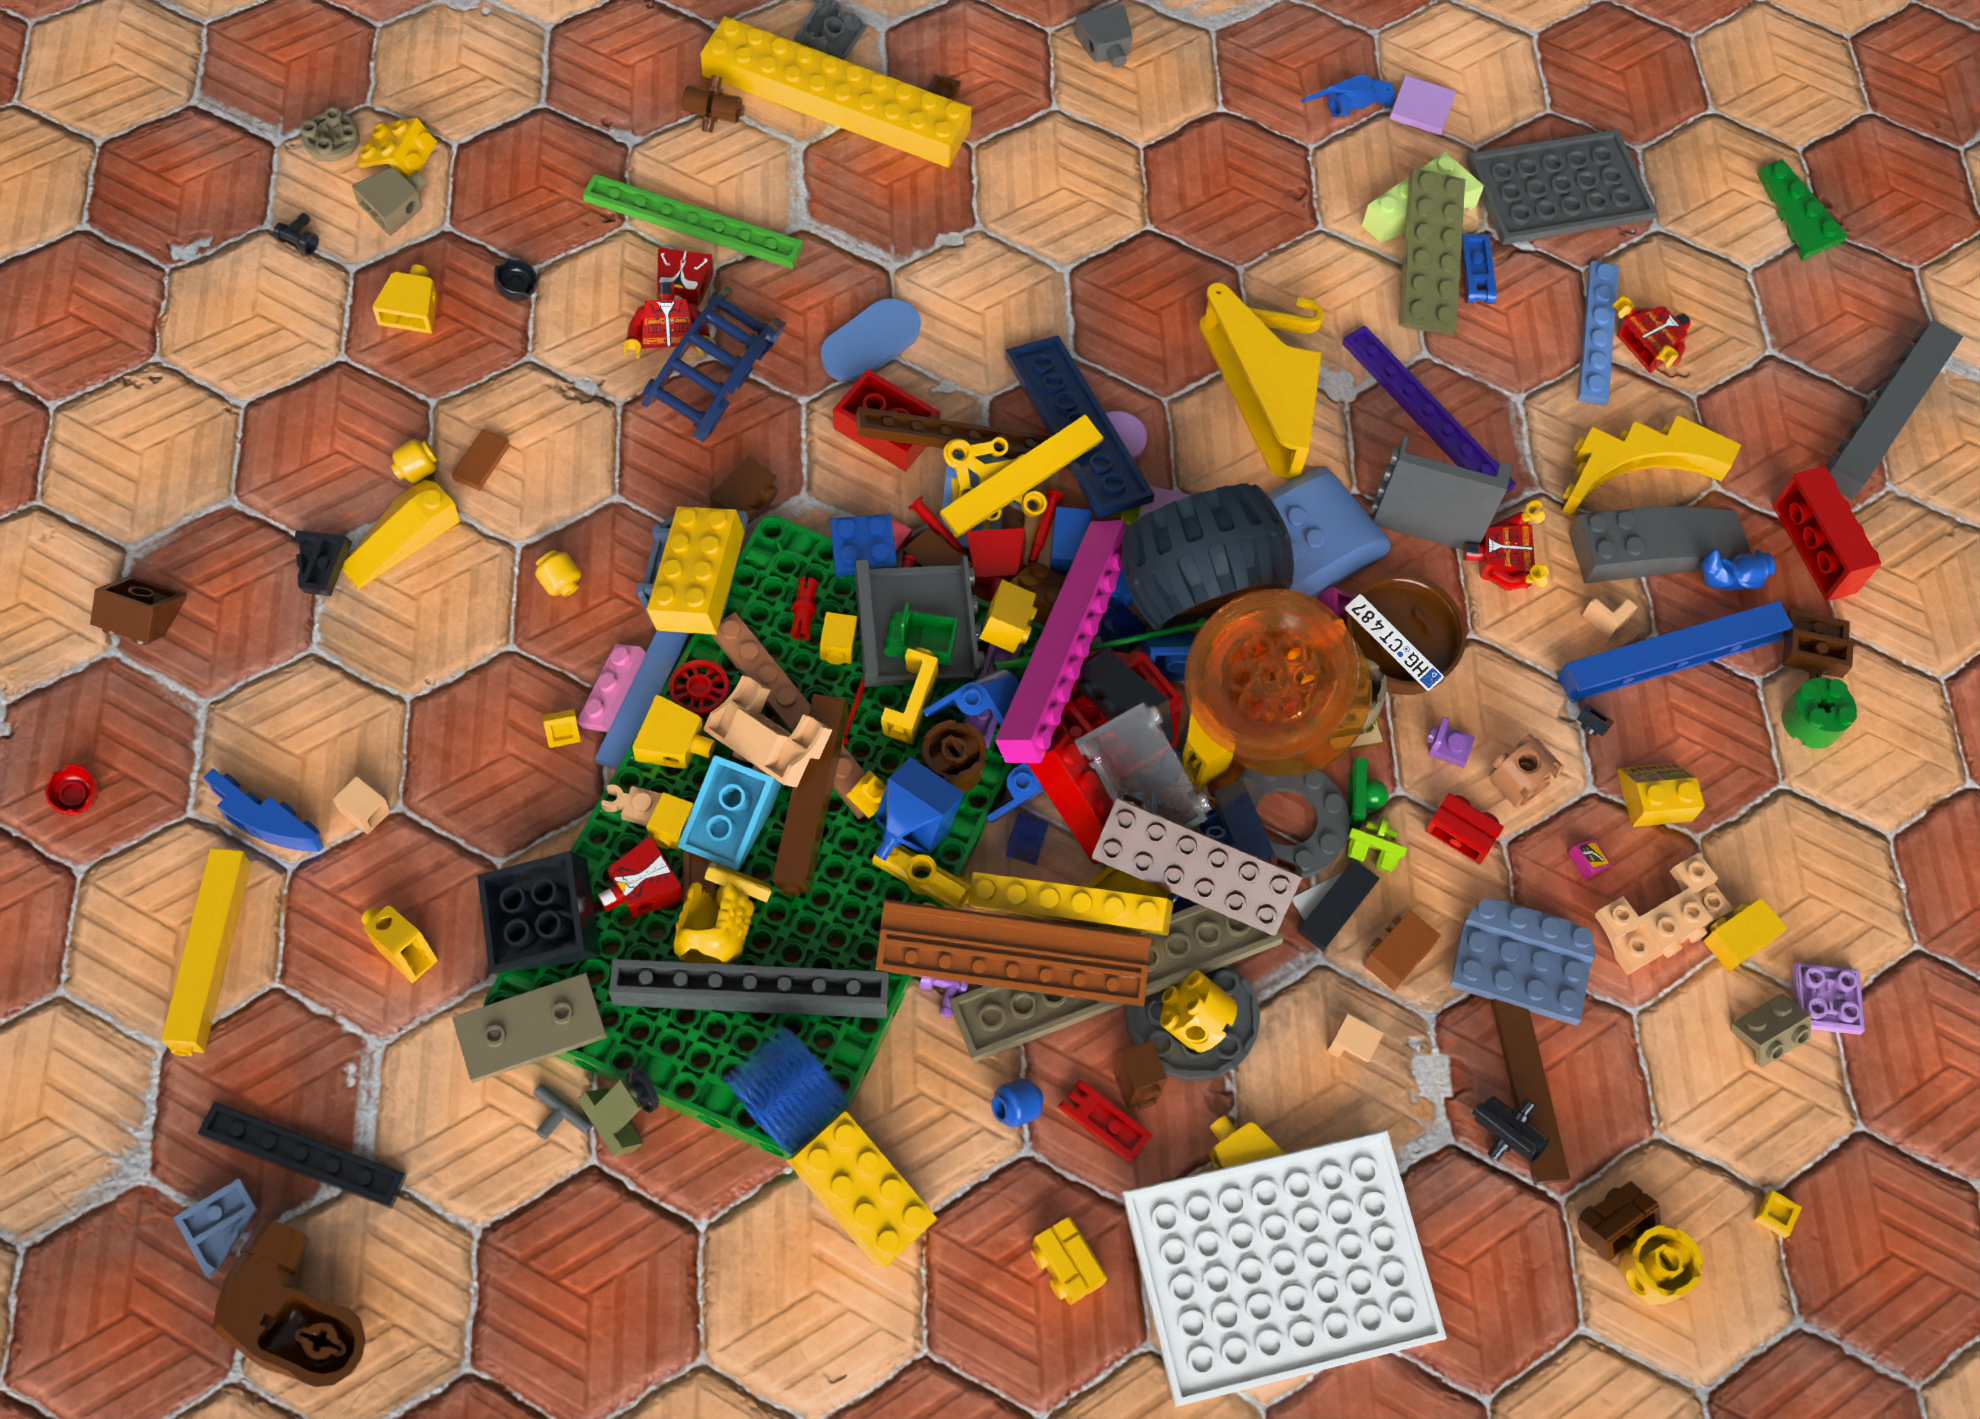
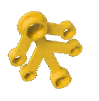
M997 437L991 442L970 445L963 439H953L945 445L943 450V458L946 464L956 471L959 485L957 499L962 497L963 491L969 492L974 489L970 485L968 469L978 475L979 484H981L1025 454L1018 456L1016 459L984 464L975 458L991 454L994 457L1003 456L1008 450V443L1001 437ZM994 443H1000L1003 446V451L997 452L994 449ZM953 451H961L962 459H956L953 456ZM1038 491L1024 493L1015 499V501L1021 504L1023 513L1029 517L1039 516L1047 506L1045 496ZM1028 501H1034L1037 504V509H1029ZM1001 509L996 512V517H988L985 521L989 523L997 521L1001 516Z

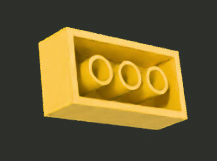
M677 506L647 606V611L657 631L717 635L745 533L737 510Z
M847 1111L836 1114L832 1120L830 1119L816 1134L804 1143V1146L799 1147L797 1151L786 1159L787 1163L876 1268H886L937 1220L936 1216Z

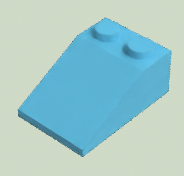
M714 755L677 847L739 871L772 810L782 783L771 776Z

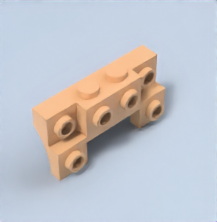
M742 675L729 698L718 708L710 712L703 730L732 749V755L735 758L754 764L753 770L771 776L783 785L797 787L809 759H820L832 729L814 717L803 714L800 722L791 734L761 714L770 689L753 678Z
M1699 852L1674 866L1670 871L1682 892L1639 917L1625 897L1622 896L1596 912L1595 917L1610 940L1615 959L1627 975L1663 954L1666 958L1671 957L1683 948L1681 943L1688 939L1691 943L1698 941L1708 933L1706 930L1720 918L1727 917L1734 910L1714 884L1718 877Z

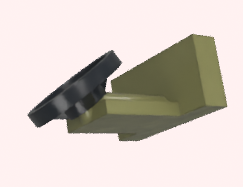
M633 1066L626 1071L627 1082L625 1079L620 1080L610 1091L604 1088L585 1092L577 1100L613 1156L635 1152L643 1144V1141L629 1121L641 1109L651 1113L659 1107L658 1096L651 1080L638 1066Z

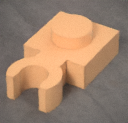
M608 785V794L614 795L617 798L612 802L602 800L601 806L603 810L611 813L622 810V820L647 826L662 794L631 786L630 792L627 794L623 793L622 789L617 785Z

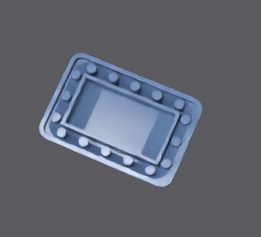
M1315 468L1266 493L1279 511L1290 536L1294 559L1293 584L1288 591L1283 592L1277 598L1242 613L1255 616L1264 627H1267L1315 599L1321 592L1330 587L1337 586L1383 559L1388 554L1391 547L1388 537L1373 522L1372 518L1330 470Z

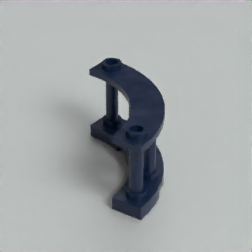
M728 286L720 292L718 290L714 291L707 306L681 339L656 380L651 378L643 390V394L646 395L642 402L643 406L648 407L658 399L694 422L693 425L697 429L693 437L702 443L711 436L730 404L726 400L728 395L733 394L736 388H741L754 368L752 367L756 359L761 360L773 348L786 325L785 322L777 317L771 323L767 321L763 323L726 300L732 290ZM720 310L724 311L725 313L735 318L739 322L743 323L744 325L754 330L758 334L750 335L746 331L742 330L735 324L720 316ZM708 323H711L746 345L745 349H747V352L743 357L739 355L735 357L699 333ZM691 344L730 367L729 371L732 373L725 384L721 381L719 383L715 382L681 360ZM673 370L712 393L711 397L714 398V401L707 412L703 410L699 412L663 389Z

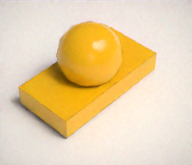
M709 862L704 879L720 885L716 892V902L719 907L728 882L733 883L738 892L745 893L748 899L751 896L764 902L768 901L772 890L770 883L715 862Z

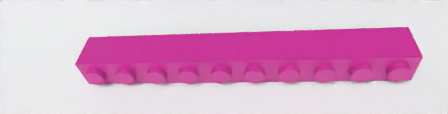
M1124 520L1093 521L1088 526L995 739L1006 763H1042L1047 749L1051 746V739L1056 726L1060 724L1061 714L1066 702L1070 700L1071 690L1076 679L1080 676L1081 666L1085 657L1089 654L1093 637L1098 632L1103 613L1107 611L1108 601L1112 592L1115 591L1116 582L1121 571H1123L1122 540L1123 532L1127 530Z

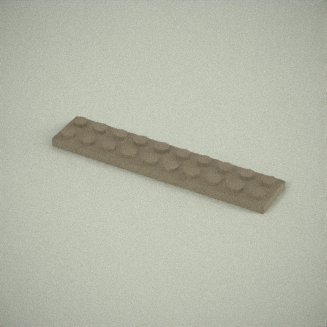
M1200 904L1171 915L1169 936L1132 930L1126 932L1151 936L1145 997L1183 982L1195 970L1205 974L1278 946L1283 942V937L1279 930L1273 936ZM983 986L949 999L953 1015L973 1063L1125 1005L991 986Z

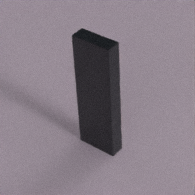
M1353 859L1300 926L1297 933L1324 952L1380 878Z

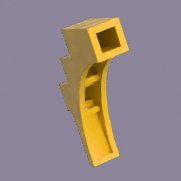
M1678 415L1671 425L1667 423L1664 425L1661 433L1634 421L1629 431L1623 429L1619 438L1592 427L1587 437L1580 436L1573 451L1578 453L1573 464L1578 466L1573 477L1578 480L1576 484L1570 482L1562 497L1567 500L1562 511L1573 516L1582 501L1598 486L1614 477L1636 470L1651 468L1681 469L1700 473L1722 482L1731 468L1741 444Z

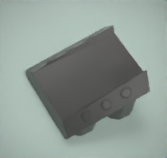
M822 0L818 1L795 35L794 40L823 53L845 60L867 28V25L863 24L862 20L855 14L846 15L840 12L841 7L837 1Z

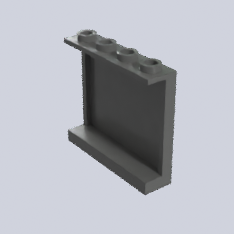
M1404 436L1400 447L1394 446L1390 462L1387 463L1383 479H1381L1377 494L1373 498L1370 509L1371 513H1375L1373 522L1378 527L1463 550L1465 543L1480 544L1507 491L1512 465L1500 462L1494 476L1406 453L1405 450L1409 437Z
M967 556L962 557L961 565L869 569L868 560H856L854 580L865 687L914 685L918 675L906 670V662L900 661V654L897 657H889L883 653V643L888 633V622L891 620L892 613H904L906 601L910 602V610L912 612L958 619V631L951 664H938L939 675L936 683L972 682L977 680L979 670H984L983 651H978L977 642L981 641L979 639L981 626L980 623H975L974 614L978 613L977 595H972L971 586L975 585V572L973 567L968 566Z

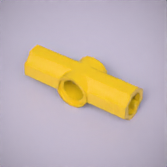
M902 845L898 848L894 847L886 861L876 855L872 858L874 865L907 883L912 892L919 895H927L948 908L961 909L971 892V885L936 866L930 856L925 854L917 855ZM919 871H925L929 873V875L925 878H918L914 876V874Z

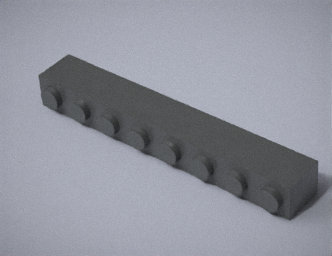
M1934 319L1926 329L1922 326L1911 340L1916 343L1915 346L1910 344L1907 346L1899 358L1904 362L1902 364L1897 362L1887 375L1892 380L1890 382L1884 380L1875 393L1879 399L1876 401L1872 398L1862 412L1866 415V418L1859 417L1851 428L1850 432L1854 436L1852 438L1849 436L1845 437L1837 449L1841 452V455L1838 457L1834 454L1825 466L1830 475L1835 479L1841 494L1851 500L1856 497L1963 338L1962 335Z
M613 959L609 993L613 1006L887 1018L889 972Z

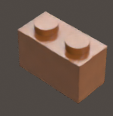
M1411 910L1403 919L1397 915L1386 928L1389 934L1383 940L1377 937L1366 950L1369 957L1364 966L1393 991L1430 952L1441 937L1436 930Z

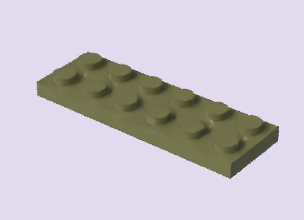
M1415 168L1409 173L1399 326L1448 336H1453L1456 333L1465 196L1464 178Z

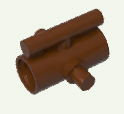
M712 75L710 86H707V89L687 85L685 88L682 110L702 115L701 119L704 120L702 131L713 133L714 122L717 123L718 119L738 123L740 116L743 117L745 106L742 105V98L723 93V89H721L722 77Z

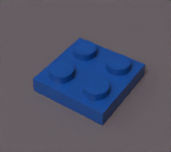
M891 514L830 518L835 577L854 576L856 560H868L869 569L897 568Z

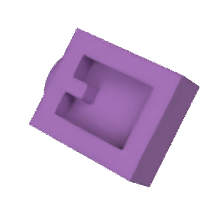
M1443 717L1439 726L1433 724L1428 735L1427 742L1431 743L1428 755L1464 768L1475 737L1447 727L1449 718Z

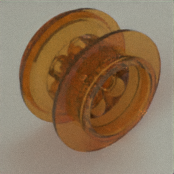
M1265 589L1242 595L1217 610L1201 627L1191 645L1186 660L1185 692L1189 707L1198 725L1215 743L1233 753L1232 759L1244 767L1261 774L1279 777L1298 776L1327 766L1344 754L1354 743L1368 718L1372 700V680L1369 666L1362 650L1352 638L1341 619L1328 606L1301 592L1286 589ZM1289 651H1300L1297 658L1287 659ZM1275 671L1276 679L1270 681L1271 678L1269 674ZM1315 675L1312 685L1301 687V681L1305 676ZM1264 701V708L1260 712L1251 713V708L1255 702ZM1291 701L1297 703L1296 709L1292 713L1283 714L1285 704Z

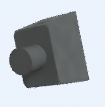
M1124 4L1076 16L1074 35L1091 59L1096 63L1110 60L1115 68L1123 66L1127 61L1126 56L1130 54L1132 33Z

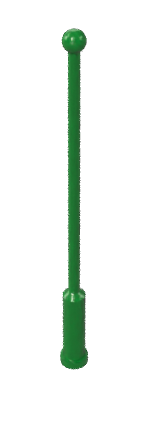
M1200 618L1195 623L1090 645L1089 652L1196 628L1205 630L1209 626V621L1206 618ZM1032 655L1001 662L993 661L994 672L997 670L1014 672L1026 669Z

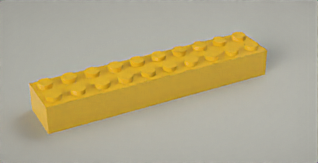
M724 16L701 51L702 76L709 79H711L712 75L722 77L723 84L948 168L970 131L972 107L726 16Z

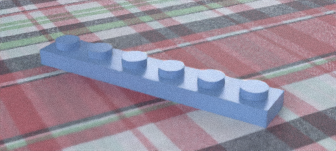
M1591 260L1588 267L1577 401L1606 406L1609 400L1616 309L1612 307V304L1616 301L1619 265Z

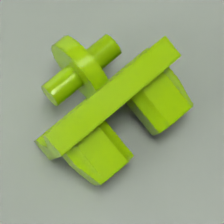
M1383 816L1380 824L1367 821L1365 830L1376 833L1375 836L1354 828L1349 831L1347 840L1350 842L1346 857L1363 863L1368 848L1380 852L1375 868L1392 873L1399 859L1401 860L1405 857L1407 848L1383 839V837L1396 840L1398 831L1387 828L1389 818Z

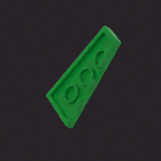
M1783 159L1760 169L1757 175L1770 201L1776 203L1779 209L1777 214L1780 220L1785 221L1790 230L1788 236L1792 243L1796 242L1799 248L1797 254L1801 261L1845 241L1848 236Z

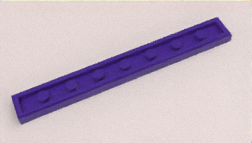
M1365 325L1343 339L1342 345L1458 467L1494 476L1499 466L1495 460ZM1511 477L1509 478L1506 493L1514 489L1516 482Z

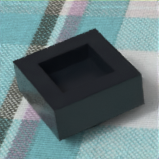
M1587 704L1577 718L1582 723L1580 726L1586 732L1594 736L1599 734L1602 737L1614 722L1589 704Z

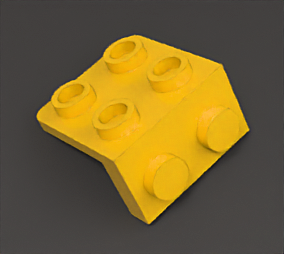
M417 117L405 120L399 119L389 123H379L373 128L372 136L367 144L361 148L356 164L360 168L389 164L406 179L415 172L420 173L438 141Z

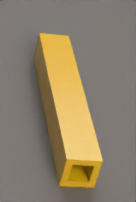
M210 848L161 1037V1040L176 1055L191 1056L193 1052L205 1053L251 868V862L244 851Z

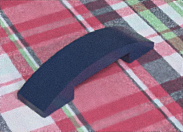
M1243 779L1213 791L1236 848L1266 861L1269 860L1270 855L1275 856Z

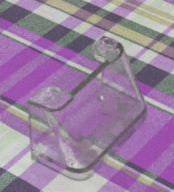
M1143 702L1074 741L1081 755L1086 754L1090 760L1094 758V761L1089 764L1092 769H1096L1113 802L1118 791L1121 790L1149 802V811L1189 828H1193L1209 819L1208 811L1212 809L1210 802L1203 792L1197 793L1160 726L1164 721L1155 705L1149 707L1146 702Z

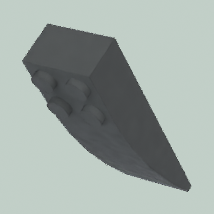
M1650 507L1579 514L1569 531L1584 584L1700 571V563L1703 562V559L1713 549H1718L1720 558L1725 557L1729 561L1738 554L1751 553L1737 512L1713 508Z

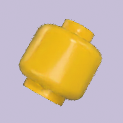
M412 439L392 453L395 463L390 466L399 480L406 478L407 481L415 484L436 471L435 462L438 461V457L426 440L421 442L418 439Z
M553 550L536 562L538 567L535 571V576L550 596L562 594L563 597H567L579 588L577 582L581 578L582 573L567 552Z

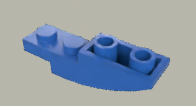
M213 768L203 777L211 791L222 799L217 804V807L223 817L238 829L262 841L283 848L319 852L323 848L318 838L320 831L310 821L305 820L302 823L295 817L297 813L286 802L282 801L278 804L270 796L262 802L250 791L244 794L238 789L241 787L240 784L230 774L225 773L222 776Z

